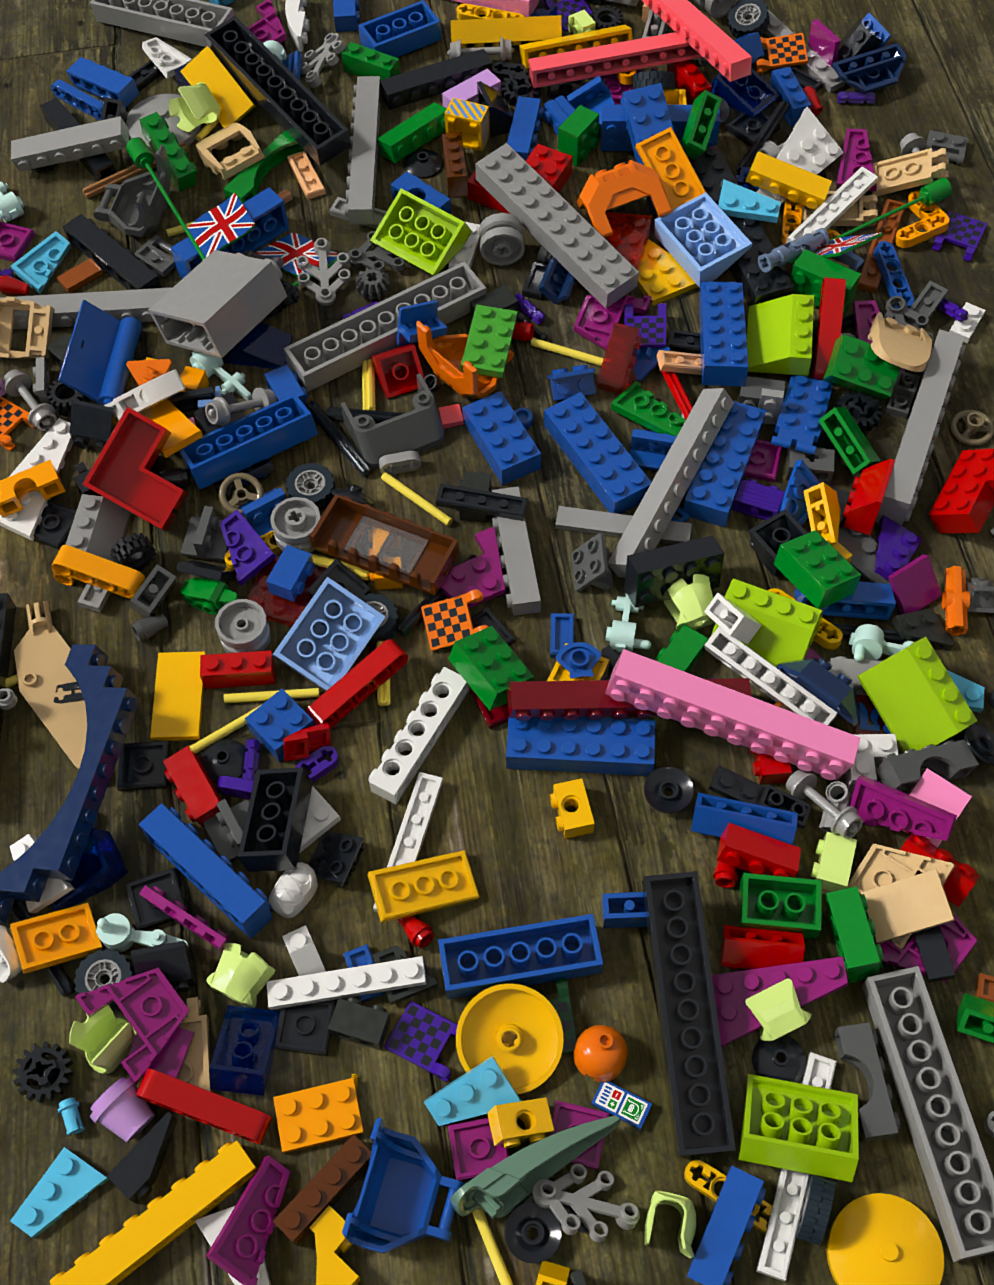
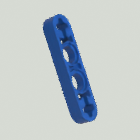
M60 79L51 85V90L56 97L101 121L103 102Z
M881 241L873 253L890 298L893 296L902 297L906 301L907 307L910 308L914 303V297L895 248L890 242ZM886 265L892 266L895 271H890ZM893 282L899 283L901 288L895 287Z

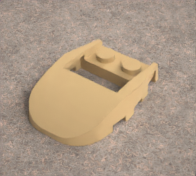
M239 123L230 124L196 144L199 157L203 161L206 168L210 167L216 175L221 173L224 180L265 158L251 131ZM245 137L251 144L248 147L242 148L236 154L224 158L220 163L212 155V149L222 150L229 145L228 140L230 139L237 141Z
M6 296V298L0 299V357L19 360L50 357L46 347L50 345L52 319L55 309L50 305L45 307L33 301L20 300L15 297ZM15 310L30 311L25 352L11 351Z
M878 312L872 322L873 325L868 335V339L873 341L871 348L874 353L881 359L914 372L924 371L932 349V339L923 328L918 331L911 325L903 326L898 324L892 318L887 317L885 319L882 313Z

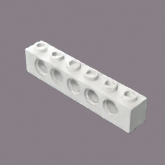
M720 626L704 645L707 652L742 678H749L753 686L776 703L779 701L783 702L794 713L828 726L836 718V711L739 640L731 637Z
M443 667L440 674H435L431 681L430 689L421 695L419 706L415 711L412 710L410 712L406 726L403 730L400 729L394 738L395 743L391 749H387L381 759L382 763L378 769L375 768L369 776L371 792L394 804L398 803L469 691L468 683L460 674L446 667ZM440 694H447V695H448V696L445 697V698H440V697H438V695H440ZM429 712L436 713V715L432 717L426 716V714ZM417 731L424 732L421 736L413 735ZM405 750L411 751L409 755H401V752ZM391 770L399 771L396 775L388 774Z

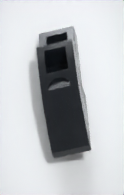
M720 765L716 768L708 788L727 799L798 813L797 827L800 828L805 827L812 807L811 804L769 784L762 786Z

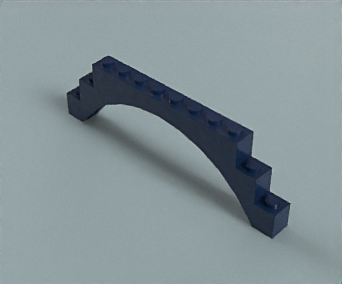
M73 644L65 662V666L79 684L86 706V743L78 775L64 804L47 829L26 852L0 872V923H6L14 900L39 902L48 878L73 881L102 800L105 797L109 781L113 775V770L121 753L123 743L130 729V724L137 710L139 699L127 688H121L124 678L113 667L105 666L108 656L96 645Z

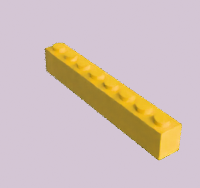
M237 1140L234 1143H226L218 1150L216 1157L211 1161L207 1159L201 1162L194 1169V1174L187 1179L182 1178L174 1183L171 1187V1192L164 1197L159 1196L147 1205L148 1209L140 1216L136 1214L130 1217L123 1224L124 1228L116 1234L111 1233L99 1242L100 1247L91 1254L86 1252L74 1262L75 1266L67 1272L62 1271L50 1280V1284L117 1285L196 1223V1219L205 1216L252 1179L257 1167Z

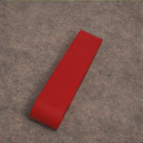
M823 278L813 368V379L823 380L836 339L841 336L846 279Z
M393 639L386 640L315 700L305 712L313 719L314 725L328 723L331 729L407 663L408 654Z
M149 1068L146 1070L136 1093L137 1097L256 1144H262L272 1119L270 1115Z

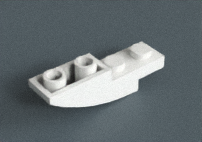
M286 0L285 11L289 34L296 48L299 51H303L304 44L308 42L307 31H310V21L306 19L304 6H307V0Z
M174 369L130 390L104 406L114 408L120 420L127 406L140 413L186 388L177 370Z

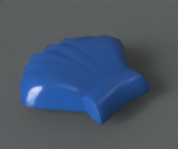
M575 642L565 645L555 658L564 669L570 672V679L593 677L592 669L600 659L601 652L589 643Z

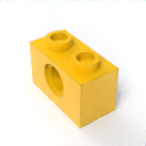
M583 779L554 784L553 794H550V802L552 808H557L559 816L555 817L558 831H563L565 839L594 833L595 823ZM568 806H573L577 809V811L568 812L565 810V808Z
M547 1097L495 1105L487 1112L494 1146L504 1144L506 1149L521 1145V1141L527 1140L530 1141V1144L546 1138V1136L554 1131ZM517 1119L524 1122L525 1130L518 1126Z

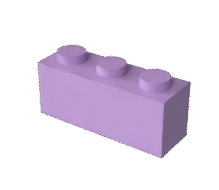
M486 69L443 92V107L447 108L452 98L478 104L477 82L479 81L499 91L501 95V80L490 70Z

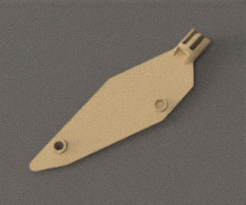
M43 601L45 617H43L40 603H34L35 619L33 618L30 604H26L29 630L14 650L19 691L74 766L79 769L85 751L87 733L85 701L54 702V697L63 700L65 695L71 694V690L63 691L62 688H58L56 692L57 685L77 682L65 666L71 649L53 626L49 601ZM80 689L74 690V693H81Z

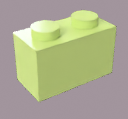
M830 832L826 833L823 840L819 839L816 854L820 856L818 863H813L810 877H814V880H822V889L833 892L848 887L857 840L852 838L845 839L841 835H835Z

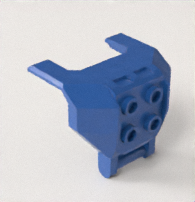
M377 1118L370 1137L373 1145L366 1178L353 1213L347 1214L342 1230L343 1236L354 1245L382 1254L426 1236L450 1242L452 1234L450 1227L455 1212L451 1203V1197L465 1183L442 1176L416 1137L385 1127L382 1118ZM442 1187L449 1189L439 1228L430 1226L439 1190Z

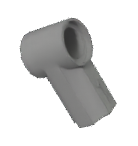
M835 781L828 785L826 789L827 800L837 809L842 811L849 807L852 794L844 783ZM845 793L841 799L835 800L838 794ZM823 811L819 828L821 831L832 833L831 824L834 818L825 811Z

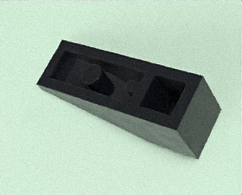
M169 1111L107 1175L113 1184L133 1203H136L138 1200H144L153 1190L151 1186L156 1182L178 1121Z

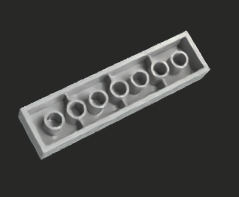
M91 0L90 2L98 22L207 47L204 34L235 16L231 7L200 0Z

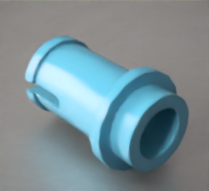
M74 1097L59 1103L58 1113H62L67 1136L75 1135L85 1130L78 1111L80 1104Z

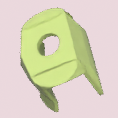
M198 82L193 86H180L178 90L182 97L169 100L170 116H178L180 122L177 124V127L188 133L202 124L215 123L220 115V106L207 85L203 82Z
M694 574L693 583L687 585L684 579H679L668 588L667 591L671 599L665 600L664 604L677 622V631H680L684 624L696 630L715 622L704 612L713 600L708 576Z
M226 943L216 972L212 973L206 981L214 991L240 1003L245 1008H255L257 995L267 984L266 981H269L275 974V969L269 966L255 952L248 955L241 951L240 944Z
M789 978L747 998L745 1001L746 1005L763 1026L760 1029V1039L764 1041H773L805 1025L811 1018L809 1011L804 1008L801 1009L792 980Z
M107 1005L89 1018L87 1015V1020L83 1023L74 1021L70 1031L69 1043L85 1051L86 1059L95 1071L109 1074L129 1055L137 1033L129 1021L115 1018L112 1009Z
M655 1191L645 1223V1246H648L650 1242L656 1206L661 1204L671 1205L678 1209L681 1214L677 1238L679 1250L682 1254L692 1259L694 1254L691 1244L696 1230V1212L693 1202L689 1198L680 1195Z

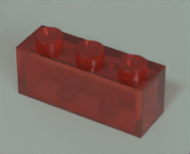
M614 323L597 379L598 389L622 394L624 388L627 389L629 387L631 376H628L630 368L634 369L637 357L634 354L636 349H640L643 339L640 336L639 328Z

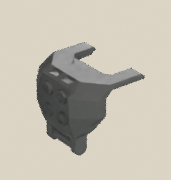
M161 144L159 150L154 155L157 165V172L154 173L169 196L171 168L165 147ZM149 172L129 178L121 185L110 183L106 185L101 203L93 213L97 220L111 222L126 235L142 237L151 235L153 231L156 232L168 202ZM112 197H115L110 209H107Z

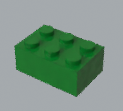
M804 249L792 269L790 279L794 285L793 294L814 295V306L820 308L823 278L846 279L843 307L844 317L854 302L861 273Z
M844 334L836 339L823 380L856 390L859 393L864 391L865 395L869 396L872 394L873 398L883 401L891 397L901 367L893 365L877 356L872 350L870 343Z
M816 530L780 544L774 561V565L818 609L853 595L861 577V574Z
M493 626L455 641L448 658L489 711L508 703L507 689L510 682L533 681L534 678L532 673Z
M743 873L739 890L738 927L803 933L804 939H817L821 932L822 880Z
M857 886L826 893V913L839 957L843 956L848 983L866 980L867 977L879 975V968H882L881 960L884 959L880 944L874 943L876 931L873 920L867 919L866 910H868L866 897L864 894H859Z

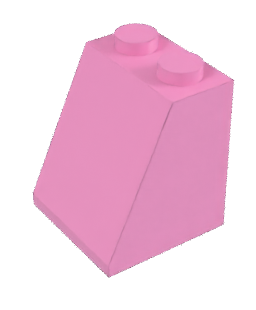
M928 768L910 793V796L957 815V818L972 797ZM927 837L930 843L937 848L942 840Z

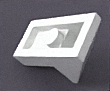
M306 925L282 936L299 976L326 972Z

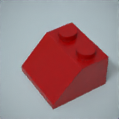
M407 344L371 356L376 376L387 399L418 389L417 374H421L424 379L416 347L413 344Z

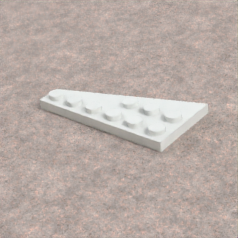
M806 107L776 159L817 175L844 152L811 110ZM760 187L757 190V193L779 201L781 204L787 199Z
M59 418L10 476L48 460H51L56 471L59 473L60 469H63L65 465V456L71 450L74 443L69 433L70 422ZM38 491L26 493L21 501L24 509L4 518L0 514V526L33 541L36 526L40 525L42 521L41 514L43 509L48 506L47 500L51 498L44 500Z

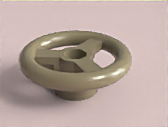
M964 410L958 412L950 423L953 436L959 442L969 446L983 445L994 434L992 421L980 411ZM960 419L966 425L962 435L957 429V422ZM977 432L987 433L983 438L969 439L971 434Z
M235 473L228 476L222 482L219 489V499L222 506L230 513L238 510L242 515V509L234 508L235 505L241 506L250 500L255 501L264 496L260 482L247 473ZM241 479L251 482L255 486L257 494L249 493L248 490L243 488ZM234 481L236 490L233 492L232 499L228 502L226 499V489ZM239 493H244L245 497L239 498L237 495Z

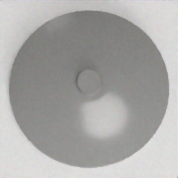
M158 94L148 97L136 104L126 119L130 140L135 137L142 138L153 153L154 151L142 134L139 119L157 112L161 118H165L169 126L168 130L176 135L178 144L184 142L186 146L196 139L195 136L202 130L203 124L189 133L177 127L180 118L178 116H170L169 100L182 97L178 94Z

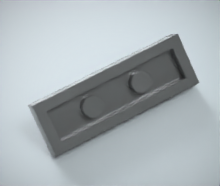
M929 281L910 309L919 314H925L930 319L948 294V289ZM904 316L905 322L916 327L914 320ZM923 319L918 320L920 323H925Z

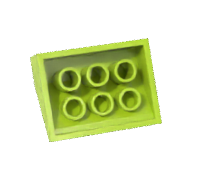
M401 188L370 241L435 276L463 248L472 230L464 221Z
M791 294L749 306L746 337L748 372L809 375L812 358L814 295Z
M733 578L725 597L749 613L762 625L748 644L740 642L774 667L782 662L806 659L822 622V610ZM715 623L711 636L719 627L717 623Z
M927 637L913 642L857 676L890 733L895 734L896 742L903 753L910 749L921 750L930 744L937 745L977 722L976 717Z
M748 1074L740 1136L739 1160L853 1182L859 1160L858 1094Z

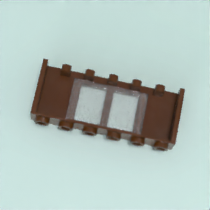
M337 494L334 495L310 534L313 549L432 595H436L438 590H440L459 555L458 540L453 536L443 535L435 532L432 528L419 526L408 519L403 520L389 512L379 511L368 504H361L349 497H342Z

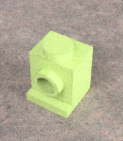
M585 10L569 15L568 31L569 33L573 32V34L594 31L596 22Z

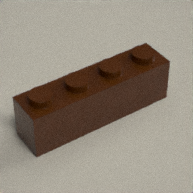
M461 132L442 134L448 197H468L467 172Z
M353 1134L273 1220L278 1228L296 1246L311 1231L309 1227L328 1206L333 1207L368 1169L371 1151Z

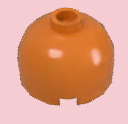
M593 1025L585 1029L577 1039L573 1053L574 1062L580 1073L594 1078L593 1081H611L621 1074L626 1065L628 1057L627 1043L621 1033L613 1027Z

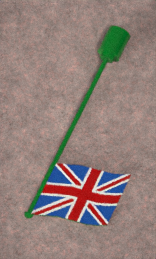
M139 137L128 141L126 149L135 165L140 169H148L202 261L214 250L221 251L244 237L255 227V223L236 193L222 204L200 216L187 227L150 167L154 161V156L145 141Z
M943 177L922 187L919 198L831 239L827 245L817 247L813 253L824 258L836 257L882 236L883 232L869 235H849L920 201L926 206H931L952 195L950 182ZM795 259V260H793V261H791V262H789V263H790V264H794L795 261H797V259Z
M290 233L255 253L272 258L274 256L281 257L283 259L281 270L296 277L301 272H306L297 267L296 260L299 256H306L309 263L320 270L319 256L314 251L315 242L297 233ZM330 250V253L327 255L328 268L337 261L339 253ZM297 281L296 283H294V284H292V285L295 286V287H297V286H299V283H298V281Z

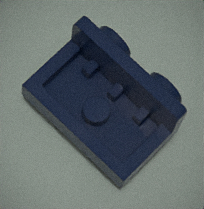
M554 257L549 261L538 290L551 302L557 304L561 301H566L571 296L572 287L577 280Z

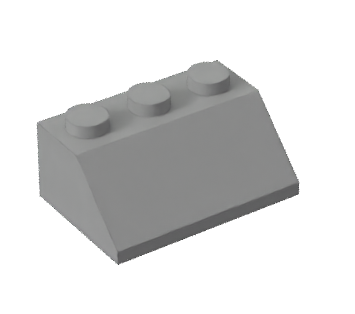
M82 494L66 545L113 561L110 551L114 548L113 545L115 543L119 544L118 540L120 538L124 540L131 512L103 496Z

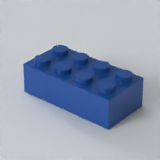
M424 0L358 25L362 46L393 57H399L442 40L441 21Z
M501 391L462 407L464 425L502 485L541 469V452Z

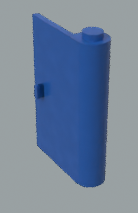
M83 300L58 381L103 406L123 395L130 374L126 363L134 360L143 327L141 321L134 317H125L120 321L88 301Z

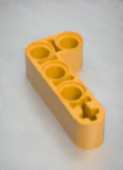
M68 545L61 546L52 563L54 578L64 585L71 586L76 579L129 599L133 598L145 580V576L135 569Z

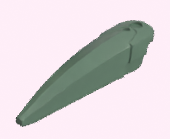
M614 1115L584 1123L553 1134L521 1149L493 1167L487 1168L459 1188L451 1197L453 1208L462 1217L477 1209L485 1211L493 1219L506 1216L532 1193L537 1181L550 1179L562 1168L610 1134L620 1124V1118Z

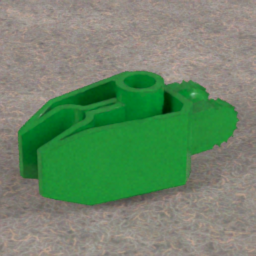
M199 577L186 580L179 591L184 596L183 599L193 608L216 616L219 610L227 603L239 599L236 592L228 590L226 583Z

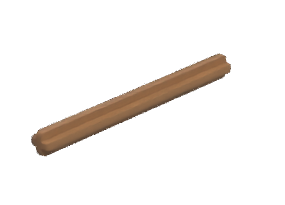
M184 142L178 144L180 148L183 147L186 153L188 152ZM155 156L154 161L150 166L152 169L157 167ZM134 164L83 188V194L87 199H90L104 192L107 184H122L129 178L147 172L148 169H140Z

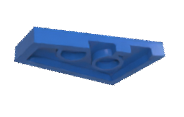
M802 459L795 462L778 511L779 513L786 509L801 526L808 518L804 490L820 484Z

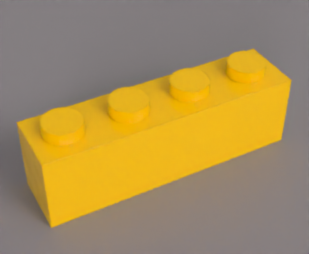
M759 151L745 181L755 187L763 188L773 194L780 195L790 201L800 203L815 210L824 203L832 183L829 179Z

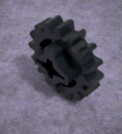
M516 72V76L509 74V79L504 78V83H501V96L506 99V102L509 101L510 105H513L514 103L517 104L518 96L539 98L541 96V87L534 88L530 75H526V72H523L522 75Z
M854 390L852 395L845 392L844 396L839 397L835 406L846 407L862 432L865 431V428L872 431L873 426L877 427L883 415L881 412L883 406L878 405L879 400H872V394L865 396L864 391L858 394Z
M44 1041L42 1048L36 1043L33 1044V1051L31 1053L25 1049L23 1051L26 1056L24 1060H16L20 1064V1068L13 1070V1073L19 1076V1078L13 1081L17 1087L21 1086L18 1092L22 1096L26 1095V1099L31 1102L36 1097V1101L39 1103H43L45 1097L50 1101H54V1094L56 1092L63 1095V1085H71L67 1077L74 1075V1071L68 1068L74 1064L72 1059L67 1058L69 1053L65 1049L61 1050V1047L56 1043L51 1048V1044L47 1041ZM46 1055L54 1056L57 1060H48ZM44 1068H47V1069L44 1071V1076L41 1077L40 1075L43 1074V1069H44ZM39 1084L41 1090L33 1089L30 1085Z

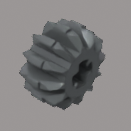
M375 266L373 269L366 267L365 272L359 271V276L356 277L358 294L362 295L363 299L369 298L371 302L375 298L380 301L381 296L386 297L387 292L390 291L388 273H384L383 268L377 270Z

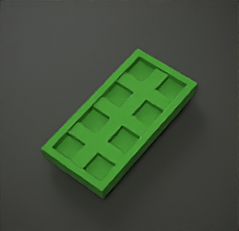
M476 304L461 363V371H463L464 361H470L473 363L474 368L477 369V374L503 378L518 311Z

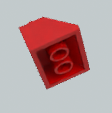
M888 459L864 468L861 477H855L852 486L853 490H851L847 501L851 505L846 504L842 516L846 518L844 528L867 535L871 534L893 469L894 459Z

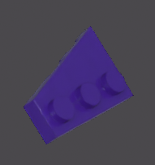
M235 510L220 523L226 546L230 551L231 562L237 574V581L242 586L273 561L276 556L238 510Z
M883 515L879 521L880 533L877 540L879 541V548L876 552L874 572L889 581V575L908 564L922 539Z

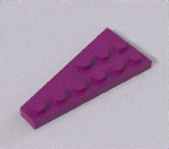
M843 956L712 975L721 1047L723 1048L728 1043L763 1028L745 1001L747 998L787 978L792 980L801 1009L817 999L820 1000L848 986Z

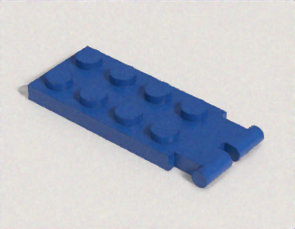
M791 375L774 431L778 433V436L772 437L771 444L790 449L791 445L796 446V451L814 455L816 446L812 444L813 442H818L822 428L818 420L826 413L833 384L823 380L807 378L803 375Z

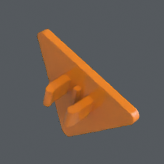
M170 359L128 361L126 365L140 386L167 373L172 361Z

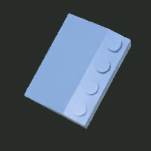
M706 192L673 209V213L655 219V237L699 288L701 282L717 279L752 247L750 240Z
M327 577L277 647L273 656L327 691L347 674L386 616Z

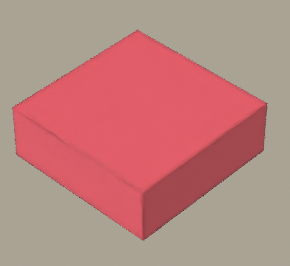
M459 404L438 408L444 429L464 425Z

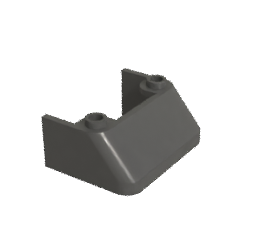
M421 374L416 375L418 393L413 397V407L415 410L375 424L373 418L369 415L363 414L352 417L346 403H341L344 424L358 452L372 469L380 468L379 459L385 455L405 451H416L419 453L440 445L444 441V428L434 397Z

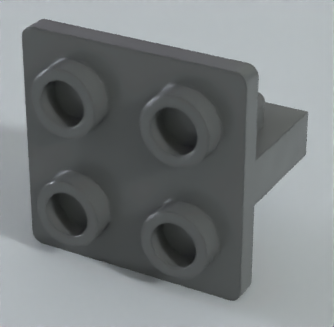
M204 506L201 517H191L181 548L182 556L218 561L225 560L224 556L228 551V547L226 546L220 526L223 520H219L213 507Z
M598 533L571 553L575 591L580 592L589 585L607 591L614 587L612 569L607 564L610 559L609 548L605 547V538L602 533Z
M971 578V581H966V587L970 593L968 612L994 613V582L985 578Z
M224 799L216 803L220 812L203 822L218 854L225 856L229 861L238 858L249 807L248 800H244L230 808Z

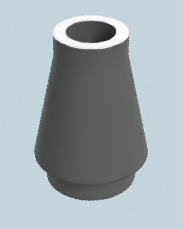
M164 614L136 620V623L132 624L131 627L138 641H147L167 627L168 621Z

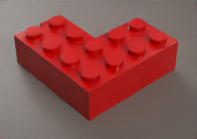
M541 144L536 145L526 160L558 193L572 175L573 156ZM475 170L467 181L468 199L510 214L476 180Z
M127 406L82 485L164 531H167L176 515L173 513L174 508L179 510L188 495L186 491L150 471L171 432Z
M994 448L963 450L929 513V517L939 533H980L994 506Z

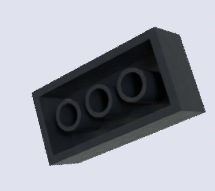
M712 535L627 555L624 590L636 608L670 600L668 588L679 579H684L687 585L693 583L694 574L708 576L711 589L720 587L725 553Z
M303 767L256 771L237 856L248 872L296 870L313 785Z

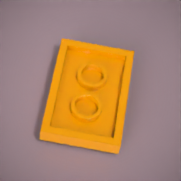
M88 903L10 924L23 974L93 954L97 950L102 951V945L98 935L95 933L96 926Z
M353 1078L273 1097L283 1154L350 1138L353 1134L355 1136L364 1134Z

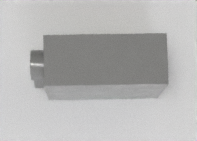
M214 250L148 310L166 344L223 358L287 297V294L280 281L282 272L274 261L268 258L263 260L248 257L242 253L233 254Z

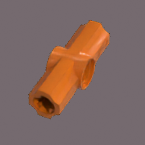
M952 566L944 571L942 610H945L946 632L951 636L966 634L968 631L967 611L970 605V593L966 591V570L962 569L961 566Z

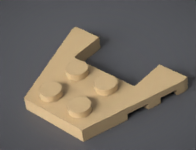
M873 844L848 883L847 888L857 886L861 895V892L915 876L919 871L924 873L934 869L938 870L944 885L956 865ZM913 934L891 941L903 950Z

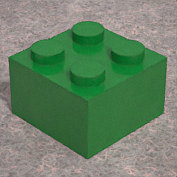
M579 105L558 128V151L573 156L572 165L576 167L582 161H585L588 154L593 149H596L599 144V113Z

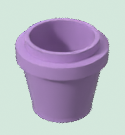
M122 1077L110 1086L92 1105V1114L90 1115L95 1124H102L126 1143L135 1138L155 1117L147 1102L136 1096L138 1082L135 1084L131 1077L128 1079Z

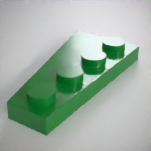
M635 381L611 403L612 411L660 434L665 433L678 436L686 421L678 413H672L668 410V405L663 401L658 402L654 398V394L649 390H643L638 381Z

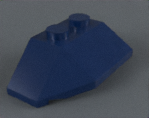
M895 43L834 62L832 67L843 82L865 94L896 84L907 55L901 46Z
M817 658L782 662L776 666L778 670L832 708L853 726L859 723L860 714L856 689L851 684L853 680L842 672L837 674L831 669L833 665L823 658L819 660Z

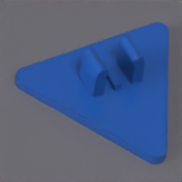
M669 347L632 348L629 357L638 382L642 381L658 365L656 357L658 351H671Z

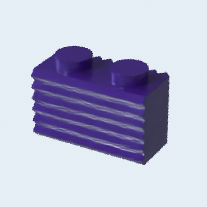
M742 479L732 510L767 520L778 514L785 491H781L776 486L768 487L761 485L753 479Z

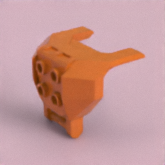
M629 160L628 164H625V162L614 166V169L609 171L606 169L600 170L595 173V176L591 174L577 200L579 208L587 209L594 229L604 238L613 235L605 212L645 196L651 197L658 217L673 213L661 179L655 170L633 160Z
M417 321L419 349L435 375L463 398L483 399L496 390L499 378L477 374V369L474 368L473 363L470 361H464L463 371H461V363L468 339L467 334L443 335L432 339L431 328ZM509 350L506 364L509 361H511V359L514 356V353L511 350Z

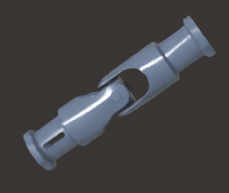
M819 228L815 230V233L805 234L791 242L774 248L771 253L760 255L758 257L760 269L766 273L775 266L780 267L799 258L804 249L813 252L817 247L827 245L830 241L827 230Z

